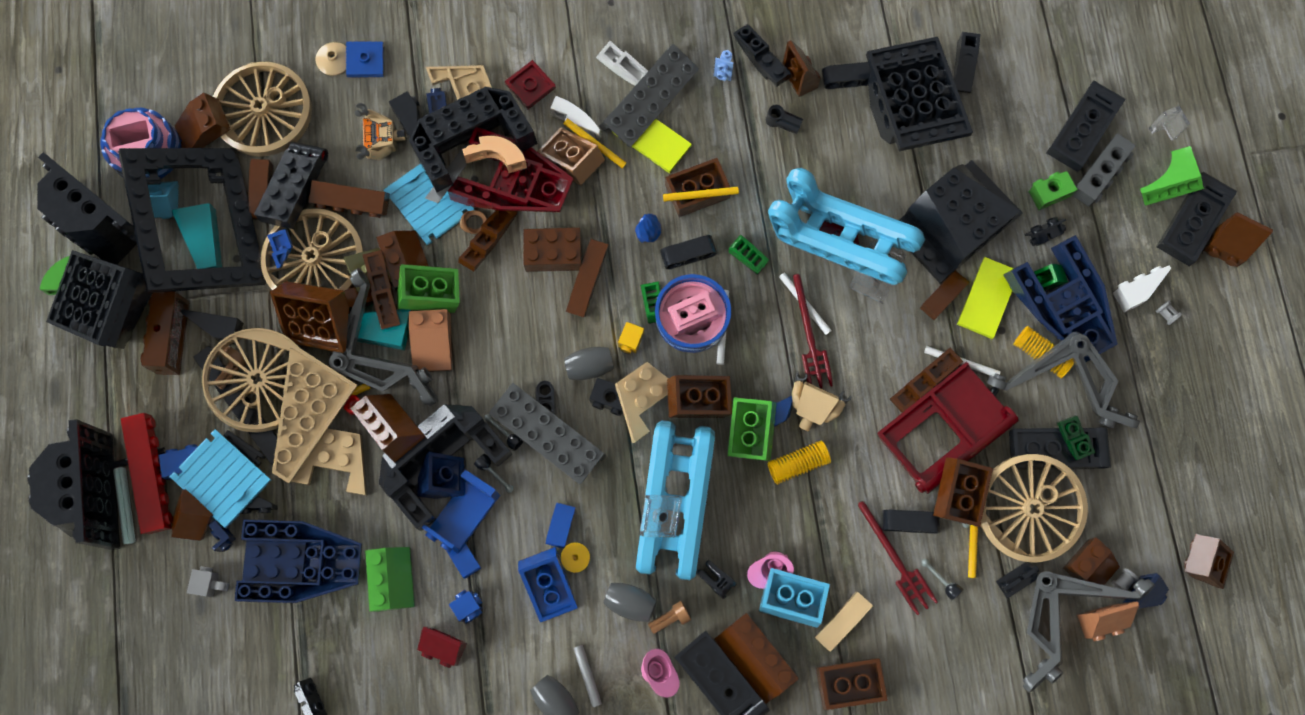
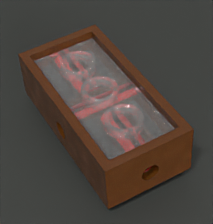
M176 291L152 293V296L149 298L150 310L149 315L146 317L147 331L143 337L144 352L141 354L140 360L143 367L159 375H180L188 319L181 313V310H189L190 302Z

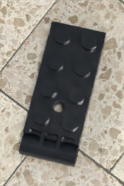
M1093 80L1046 154L1079 172L1126 99Z
M298 142L290 143L254 213L260 222L289 229L294 228L310 195L312 180H317L324 163L328 159L329 153L327 149Z
M1205 172L1201 173L1204 189L1187 194L1156 246L1189 267L1197 261L1237 193L1235 189Z
M1059 428L1012 429L1009 431L1011 458L1019 455L1039 454L1057 459L1070 469L1111 468L1108 428H1083L1084 433L1089 435L1095 453L1079 460H1075L1071 451H1069ZM1034 460L1033 470H1043L1046 463ZM1028 461L1015 464L1017 470H1028ZM1051 465L1050 468H1049V470L1058 469V468H1056L1055 466Z
M706 630L674 657L720 715H766L770 711L768 706ZM730 688L733 694L728 697L725 691Z

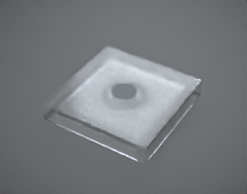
M646 495L639 535L642 537H676L682 497Z

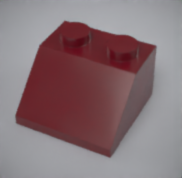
M424 626L417 650L422 652L421 656L432 660L433 657L441 660L439 664L451 668L452 665L458 666L467 643L432 627Z

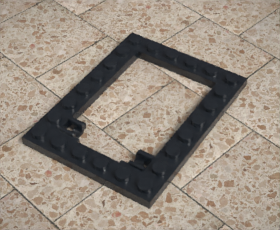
M119 148L118 153L147 293L260 286L267 283L261 269V254L252 215L249 212V202L238 153L235 148ZM208 168L207 173L211 184L223 183L241 266L165 271L148 185L161 184V179L158 177L159 169Z

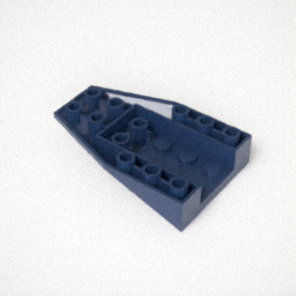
M243 520L241 540L246 541L242 581L237 580L234 601L298 603L359 585L362 543L304 521Z

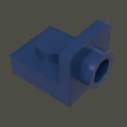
M441 88L430 89L431 93H426L429 114L443 106H447V93L442 91Z
M214 520L209 524L212 529L211 534L220 541L212 549L216 552H225L233 545L232 542L236 538L228 528H224L217 520Z

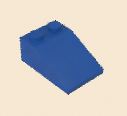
M556 547L518 561V571L540 623L578 608Z

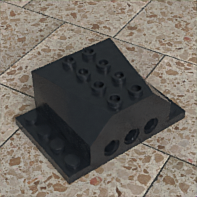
M938 36L867 51L866 57L871 69L868 79L870 107L882 139L889 144L896 143L900 152L972 135L973 131Z
M43 152L38 158L44 162L42 167L49 172L37 183V209L44 214L41 218L91 256L95 254L101 260L118 264L137 244L133 225Z
M971 160L966 165L961 164L952 168L929 187L908 208L905 215L899 221L915 226L923 232L925 241L921 249L911 253L941 283L1020 217L1023 212Z
M72 250L46 322L94 344L124 349L152 293H147L143 273Z
M78 419L69 420L67 435L70 441L48 444L29 467V475L27 477L28 484L30 485L29 504L33 511L51 525L58 527L67 535L73 537L75 543L109 550L120 549L113 467L109 468V464L114 462L112 433Z

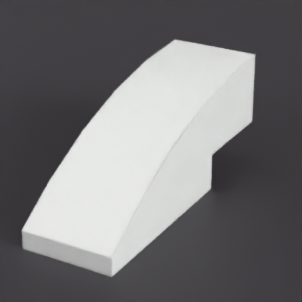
M611 41L607 43L596 57L610 70L634 86L648 72L626 51L622 52Z
M556 96L550 108L552 116L564 121L567 118L593 138L600 141V129L595 122L576 105Z

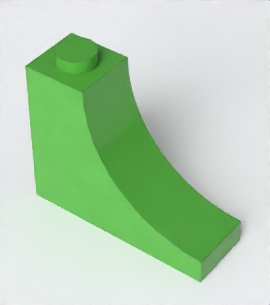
M1191 146L1171 151L1172 160L1166 173L1152 184L1140 188L1145 206L1204 189Z

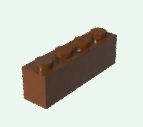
M312 180L309 203H314L315 208L326 209V206H332L334 211L344 212L345 209H350L352 214L362 215L363 212H368L370 217L380 218L381 215L387 216L390 193Z

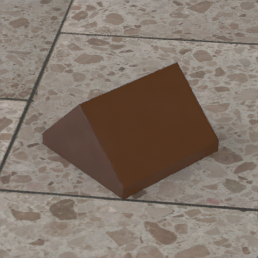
M186 489L182 490L173 513L171 537L201 541L204 539L213 514Z

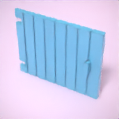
M419 164L385 188L384 192L390 193L391 201L428 246L432 243L429 238L430 236L434 235L436 239L460 222L464 211H475L472 206L450 200L448 191L439 203L425 199L433 185L421 164Z
M215 429L211 433L215 439L210 442L206 438L179 466L183 472L180 475L173 472L169 477L183 490L186 489L213 514V517L224 528H227L267 486L271 479Z

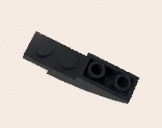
M749 24L733 33L746 56L766 80L770 79L777 87L791 78V72L769 50V45Z

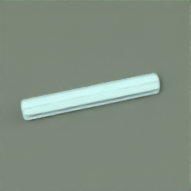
M119 467L114 469V479L122 539L124 544L135 543L136 539L126 468Z

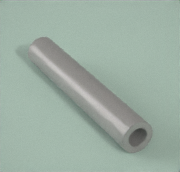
M583 645L577 646L573 649L593 708L601 705L602 702Z

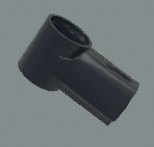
M772 105L765 119L770 127L778 126L796 135L803 121L802 118L784 111L780 105ZM771 114H776L779 118H774Z

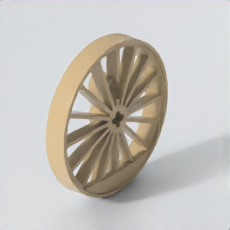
M255 62L234 70L219 84L213 96L219 99L221 106L245 109L225 114L227 121L239 117L243 118L232 125L228 122L231 130L220 137L232 148L246 155L262 157L281 153L288 149L291 142H297L303 136L310 123L312 105L304 82L294 71L277 63ZM259 72H270L262 97ZM275 73L285 75L276 87L271 88ZM255 74L258 97L254 96L244 81V77ZM289 79L297 83V85L283 93L281 91ZM241 80L253 100L251 101L231 87ZM301 90L302 99L286 102V98ZM229 91L250 105L223 101ZM280 95V98L274 101L276 96ZM303 105L302 113L278 110ZM276 115L300 119L297 125L293 127ZM269 117L292 131L283 138ZM266 119L281 140L270 144ZM248 122L241 133L237 135L234 130ZM262 123L266 145L255 146ZM255 125L250 146H247L242 140Z
M324 209L302 210L297 222L303 220L309 247H306L296 232L290 229L304 250L293 245L292 249L302 255L289 254L287 258L300 260L285 263L282 268L270 267V257L273 252H271L272 247L267 236L261 252V269L267 284L272 290L291 279L300 271L302 272L294 283L300 284L308 273L306 285H311L314 272L317 286L322 287L318 268L334 289L344 291L354 288L350 280L351 275L347 276L326 264L346 265L345 260L329 257L355 250L356 254L364 252L357 231L341 215ZM319 218L316 233L311 240L307 219ZM325 218L335 221L327 233L322 231ZM340 224L348 229L346 233L332 242L331 237ZM275 225L269 234L287 228ZM351 235L353 236L355 245L329 252ZM320 239H327L325 244L319 245ZM321 265L347 279L346 282L337 288ZM298 266L281 279L271 274L275 271Z
M263 328L241 330L221 340L208 355L202 372L203 393L211 411L222 422L241 431L266 432L277 429L280 417L264 388L283 402V397L268 385L284 389V385L268 380L285 379L286 375H270L286 368L288 362L270 371L268 370L285 351L290 352L292 343L296 344L279 332ZM240 339L252 340L254 370L238 342ZM256 341L267 344L259 369L257 366ZM235 342L250 371L223 350ZM270 346L281 348L278 354L263 369ZM221 353L247 374L216 366L213 363ZM212 368L243 377V379L209 381V375ZM260 376L262 382L255 384L253 379H257ZM244 383L213 399L211 397L209 386ZM247 387L224 413L216 407L215 402ZM260 390L277 418L276 421L262 424ZM254 394L257 398L255 402L248 403L245 401L246 396ZM242 400L245 409L240 422L227 417ZM258 407L259 424H244L248 409Z
M1027 454L1009 458L993 469L988 493L1021 505L986 506L985 503L981 528L997 549L1016 560L1043 562L1064 554L1077 542L1086 524L1088 503L1082 483L1068 466L1049 456ZM1028 461V493L1015 464ZM1033 461H1044L1046 464L1034 492ZM1053 465L1062 473L1050 485L1044 484L1049 468ZM1010 466L1024 497L1000 475ZM1067 476L1073 487L1058 493L1055 486ZM998 477L1022 502L990 490L995 479ZM1048 488L1051 491V495L1049 498L1044 499L1043 491ZM1074 491L1076 492L1077 505H1049L1060 497ZM1031 504L1034 505V509H1035L1034 512L1031 511V507H1030ZM1021 509L993 522L986 515V510ZM1044 509H1078L1076 522L1073 523L1048 513ZM1042 514L1074 526L1069 536L1065 538ZM1020 515L1003 533L996 526ZM1039 518L1063 540L1056 548H1051ZM1023 520L1015 543H1013L1007 536ZM1034 521L1048 550L1045 553L1035 554ZM1028 522L1030 554L1025 553L1019 548Z

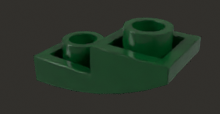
M1074 415L1057 422L1060 432L1075 460L1095 453L1089 435L1084 433L1078 416Z

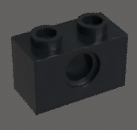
M597 378L589 398L592 406L603 410V408L611 410L610 413L617 416L624 414L615 383ZM613 394L617 398L614 402H608L606 397Z

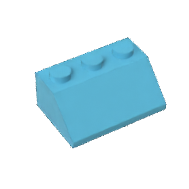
M770 568L759 612L818 628L822 623L830 584Z

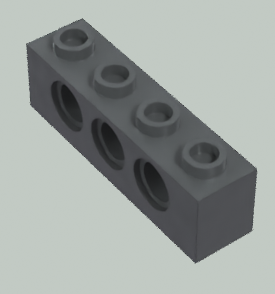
M1117 133L1077 184V191L1072 196L1088 207L1093 202L1097 203L1104 195L1101 193L1104 188L1107 190L1114 180L1111 178L1114 175L1118 176L1123 170V162L1127 163L1134 155L1132 150L1136 145Z

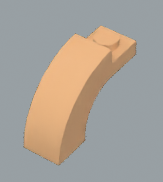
M482 136L479 137L480 144H472L462 149L466 163L485 158H495L506 165L509 173L527 168L526 160L520 149L511 141L502 137Z

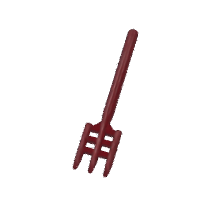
M799 274L793 275V280L810 348L807 355H801L805 374H807V382L812 384L811 375H817L819 387L822 389L821 373L827 372L829 384L832 387L833 379L827 351L823 350L820 352L816 349L801 277ZM823 356L824 360L818 361L817 357ZM813 358V362L808 363L807 359ZM825 364V369H820L819 365ZM814 366L815 371H810L809 367Z
M860 501L858 507L901 573L900 581L897 580L895 583L911 609L917 615L920 614L912 601L916 597L926 609H929L921 595L924 592H927L929 597L937 604L938 601L919 570L915 569L914 572L906 570L903 562L866 503ZM917 576L918 580L913 583L911 578ZM908 582L909 586L904 588L902 584ZM922 584L923 588L918 591L916 586ZM912 589L914 594L909 596L907 592Z

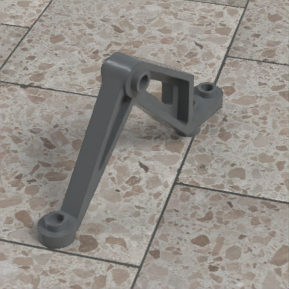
M360 268L355 269L351 272L352 277L350 280L355 287H360V291L348 317L346 352L333 351L329 359L330 367L336 372L380 391L389 389L408 376L410 378V385L420 393L419 397L423 404L434 405L438 402V398L429 385L433 378L425 367L419 370L417 365L355 353L370 283L365 273ZM359 364L393 371L394 374L382 380L356 369L355 365Z
M1080 332L1069 334L1068 337L1008 381H1005V376L997 373L994 376L990 375L987 381L988 384L1007 391L1065 361L1073 359L1092 409L1097 415L1101 416L1100 424L1114 428L1116 422L1137 429L1140 423L1137 420V415L1126 412V414L1119 413L1118 408L1108 405L1118 380L1092 345L1089 338ZM1088 355L1105 380L1099 393L1085 363L1084 356Z
M1048 571L1040 573L1036 579L1027 634L1051 658L1049 660L1045 658L1037 666L1039 668L1034 674L1031 672L1023 679V688L1028 693H1031L1045 679L1053 684L1063 674L1058 668L1063 663L1060 595L1141 600L1155 587V584L1149 579L1145 581L1140 579L1133 587L1136 590L1130 592ZM1045 598L1049 599L1050 642L1039 633Z

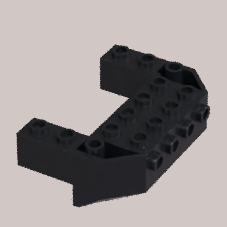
M484 87L418 119L409 142L436 193L449 186H454L445 168L446 164L441 154L469 141L476 127L489 131L500 126L505 136L511 134L521 152L538 144L532 127L510 91Z
M442 405L417 426L426 437L395 463L385 453L382 455L379 485L419 531L424 530L422 528L423 525L428 526L436 520V517L413 491V488L418 485V475L428 452L452 456L471 439H474L497 467L513 455L472 406Z

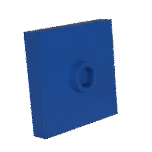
M383 41L346 42V76L384 77Z

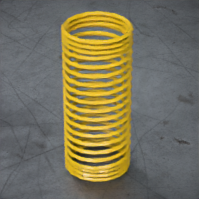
M1029 326L1025 327L1013 343L1019 349L1023 347L1022 351L1028 352L1027 355L1031 354L1030 357H1033V359H1036L1037 356L1038 358L1041 357L1048 348L1050 350L1055 346L1051 341L1033 331ZM1073 359L1051 368L1050 372L1054 370L1053 374L1056 373V376L1063 378L1074 365Z
M820 440L815 442V444L808 445V447L805 446V448L793 451L789 455L786 454V456H780L776 460L768 461V468L774 482L778 485L782 483V480L785 482L789 478H795V475L798 477L802 473H808V470L811 472V469L814 470L821 467V465L830 464L831 457L825 443Z

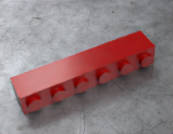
M147 413L120 418L140 533L149 535L172 529L173 517L168 510L169 496L165 493L164 487L166 479L162 478L157 449L159 447V440L154 432L156 427L155 420L152 415Z

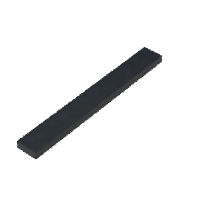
M210 346L193 357L202 370L208 355L212 351ZM219 357L213 363L216 366L226 367ZM211 368L209 380L215 381L222 371ZM238 383L227 384L224 389H220L214 385L220 395L239 386ZM241 389L223 398L229 407L243 390ZM246 396L245 401L248 403H252L248 396ZM242 400L232 410L239 421L245 409ZM256 408L248 409L244 424H259L258 410ZM262 417V424H267V422ZM272 430L248 432L273 466L277 444L275 433Z

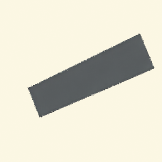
M462 149L447 168L453 183L468 164ZM451 186L437 193L433 187L425 199L439 203Z

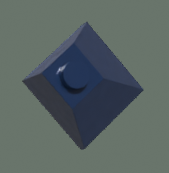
M428 452L418 475L417 496L432 499L463 496L464 479L461 477V474L464 472V458Z
M1157 573L1142 575L1139 577V580L1143 579L1145 581L1149 579L1155 584V587L1141 600L1125 599L1123 603L1138 601V609L1162 605L1167 599L1166 593L1169 588Z

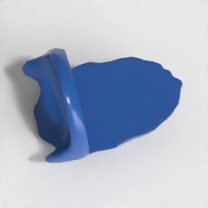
M652 213L644 214L635 228V233L641 243L645 241L654 242L661 234L660 221Z

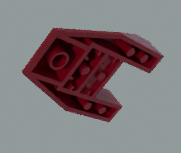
M478 127L474 129L469 141V145L480 144L479 137L498 136L511 141L517 146L511 138ZM531 147L522 152L526 160V169L509 173L502 161L490 158L500 162L490 187L458 176L453 183L454 186L449 188L448 194L450 200L472 207L500 211L560 212L573 178Z

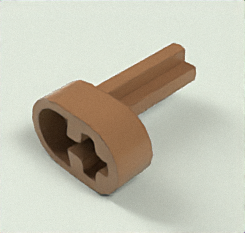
M230 346L223 350L243 367L247 365L242 354ZM231 361L225 367L233 371L240 369ZM222 371L215 381L231 380L234 375ZM227 384L216 386L220 389H224Z
M682 601L672 605V610L648 623L653 634L677 620L682 625L691 621V617Z

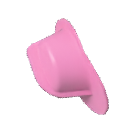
M776 551L770 552L749 567L747 577L753 586L764 589L770 568L793 574L794 566L786 554L784 555Z
M652 649L647 652L641 668L643 678L659 696L665 698L672 697L679 689L680 680L669 656L660 649Z

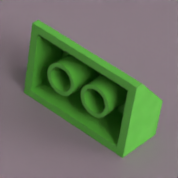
M401 264L397 290L398 309L420 311L447 309L449 313H455L460 303L458 269Z
M734 398L728 456L771 460L776 402Z
M410 547L365 550L370 612L415 607Z

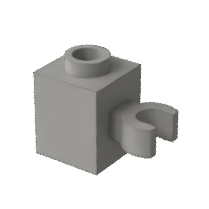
M200 566V570L192 569L187 594L214 597L215 589L228 591L229 583L218 582L219 573L212 572L213 568Z

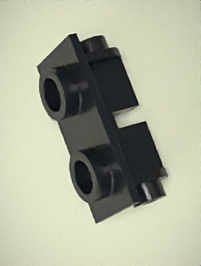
M1050 218L1042 226L1036 225L1031 227V231L1024 235L1031 236L1030 244L1032 246H1039L1049 241L1047 234H1049L1050 239L1064 234L1066 226L1062 222L1066 221V219Z
M1025 562L998 579L996 583L1008 599L1034 582L1038 577L1039 569L1036 565L1032 566L1030 562Z
M312 678L297 682L294 685L295 689L293 691L299 704L304 701L306 702V705L301 707L304 715H327Z

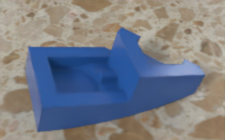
M287 229L267 235L273 250L271 254L277 269L282 268L293 248Z
M792 396L777 403L774 427L785 422L790 417L793 404Z

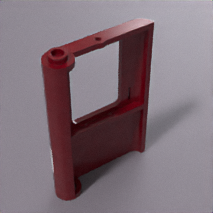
M966 361L881 429L877 435L914 479L916 488L922 494L924 492L929 494L941 483L946 457L969 462L1015 425L1019 419L1012 409L1007 406L1004 407ZM933 413H938L959 437L960 443L923 473H919L899 450L897 442Z

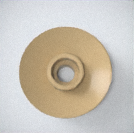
M331 42L322 46L316 55V64L319 70L330 76L344 73L346 71V46L338 42Z

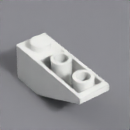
M1158 266L1152 269L1149 275L1143 273L1135 277V281L1131 283L1125 281L1117 286L1118 289L1113 292V295L1122 311L1125 313L1146 302L1170 271L1171 267L1166 266L1162 268Z

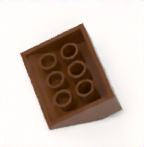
M287 281L270 291L283 335L298 345L340 353L346 352L349 306L345 291Z

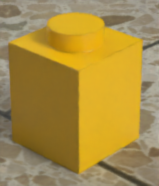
M626 322L618 341L620 350L627 354H631V352L636 354L644 336V328Z

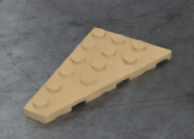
M293 343L290 346L272 469L273 474L289 484L357 387V384Z

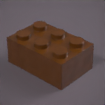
M718 158L665 177V186L669 194L730 187ZM731 195L672 201L678 217H682L730 199Z
M580 228L524 229V268L526 272L579 271L582 264Z
M674 375L667 379L669 418H725L732 415L730 376Z
M946 457L933 516L980 527L993 468Z
M880 658L816 667L824 710L888 701Z

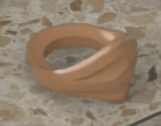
M471 210L465 212L460 219V228L467 233L478 234L481 227L478 229L468 228L466 221L472 216H479L484 223L487 220L486 216L480 211Z

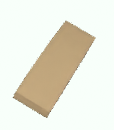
M855 592L816 635L815 639L831 652L873 605L859 592Z

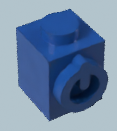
M464 590L455 596L456 600L449 604L459 622L464 621L467 624L482 614L481 609L483 608L480 604L483 602L477 593L473 594L472 591L466 592Z

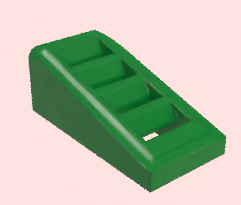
M739 235L729 247L728 252L757 275L769 262V259L742 235ZM740 244L743 245V247L738 251L737 248L740 246ZM748 249L749 252L745 256L742 255ZM754 254L755 257L749 261L750 256ZM760 258L761 262L755 266L754 263Z
M659 281L640 285L649 324L656 322L655 307L649 308V306H655L657 299L649 301L647 299L658 297L661 292ZM657 290V292L646 294L648 291Z

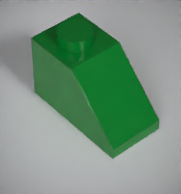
M1050 264L1034 271L1044 291L1068 283L1062 265Z

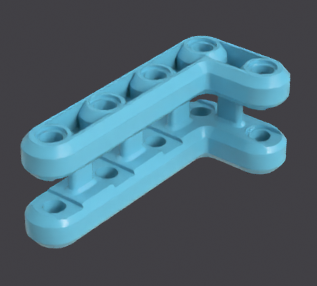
M796 168L791 170L786 178V182L793 201L792 204L779 199L772 202L768 209L769 218L776 236L786 244L888 284L896 285L903 282L907 275L905 264L888 257V254L892 247L910 252L919 251L925 241L923 232L910 224L821 192L818 189L814 175L806 169ZM799 209L811 214L806 224L799 217ZM824 221L844 227L840 236L830 235L819 229ZM857 234L877 239L878 243L874 250L854 244L853 241Z
M661 420L656 424L636 569L639 573L650 575L656 571V566H654L655 558L660 549L677 551L679 565L675 574L679 579L691 580L695 578L715 431L711 427L699 426L695 429L693 438L679 437L675 435L676 426L673 422ZM676 443L692 446V456L674 455L672 453L673 445ZM671 470L689 474V479H691L690 487L685 496L667 493V488L665 487L666 478ZM665 510L678 511L684 514V529L681 530L679 536L662 533L659 516Z

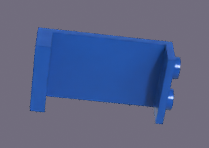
M464 470L461 474V477L465 480L464 495L452 497L430 528L426 525L422 526L427 532L425 536L433 542L439 540L442 543L440 546L449 553L452 550L457 554L460 552L501 496L494 488L467 470Z

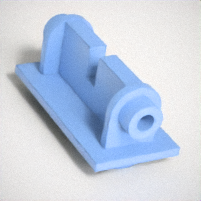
M723 51L721 57L715 59L714 76L720 80L731 81L733 62H731L732 53L730 51Z

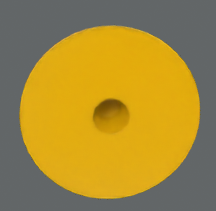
M570 543L561 552V563L569 572H581L589 564V551L581 543Z

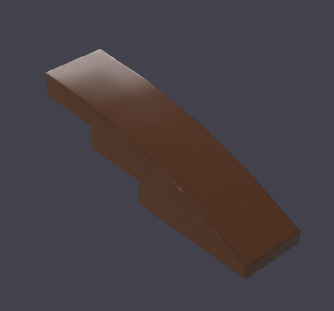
M495 210L481 225V230L470 241V246L459 257L458 263L474 272L499 242L517 216V212Z
M590 239L566 312L585 317L609 244Z
M382 250L363 254L367 277L372 291L371 295L381 330L401 325Z
M950 347L892 396L890 401L903 413L963 363V360Z

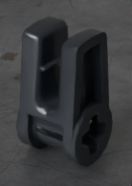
M708 559L705 563L706 567L719 579L714 581L702 569L698 570L697 575L724 600L728 591L732 587L735 588L737 583Z

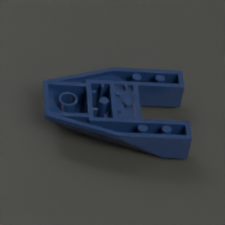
M1076 235L1051 248L1070 281L1051 293H1045L1028 262L1003 274L1016 296L1058 340H1064L1073 332H1080L1089 338L1099 354L1118 344L1105 285ZM1088 355L1084 356L1085 363L1091 360Z

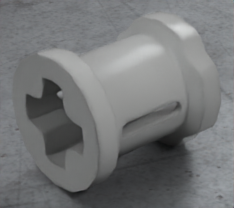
M1170 300L1155 311L1167 320L1168 325L1172 324L1182 315L1181 312L1178 313L1172 307Z
M1124 568L1122 574L1116 581L1113 580L1111 585L1113 588L1127 591L1134 583L1139 581V578L1131 570Z

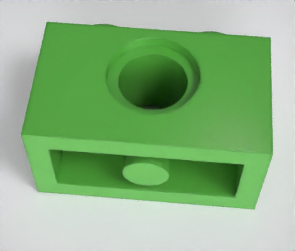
M1065 171L1063 173H1053L1046 180L1039 179L1035 181L1028 192L1038 210H1041L1072 197L1077 188L1069 173Z

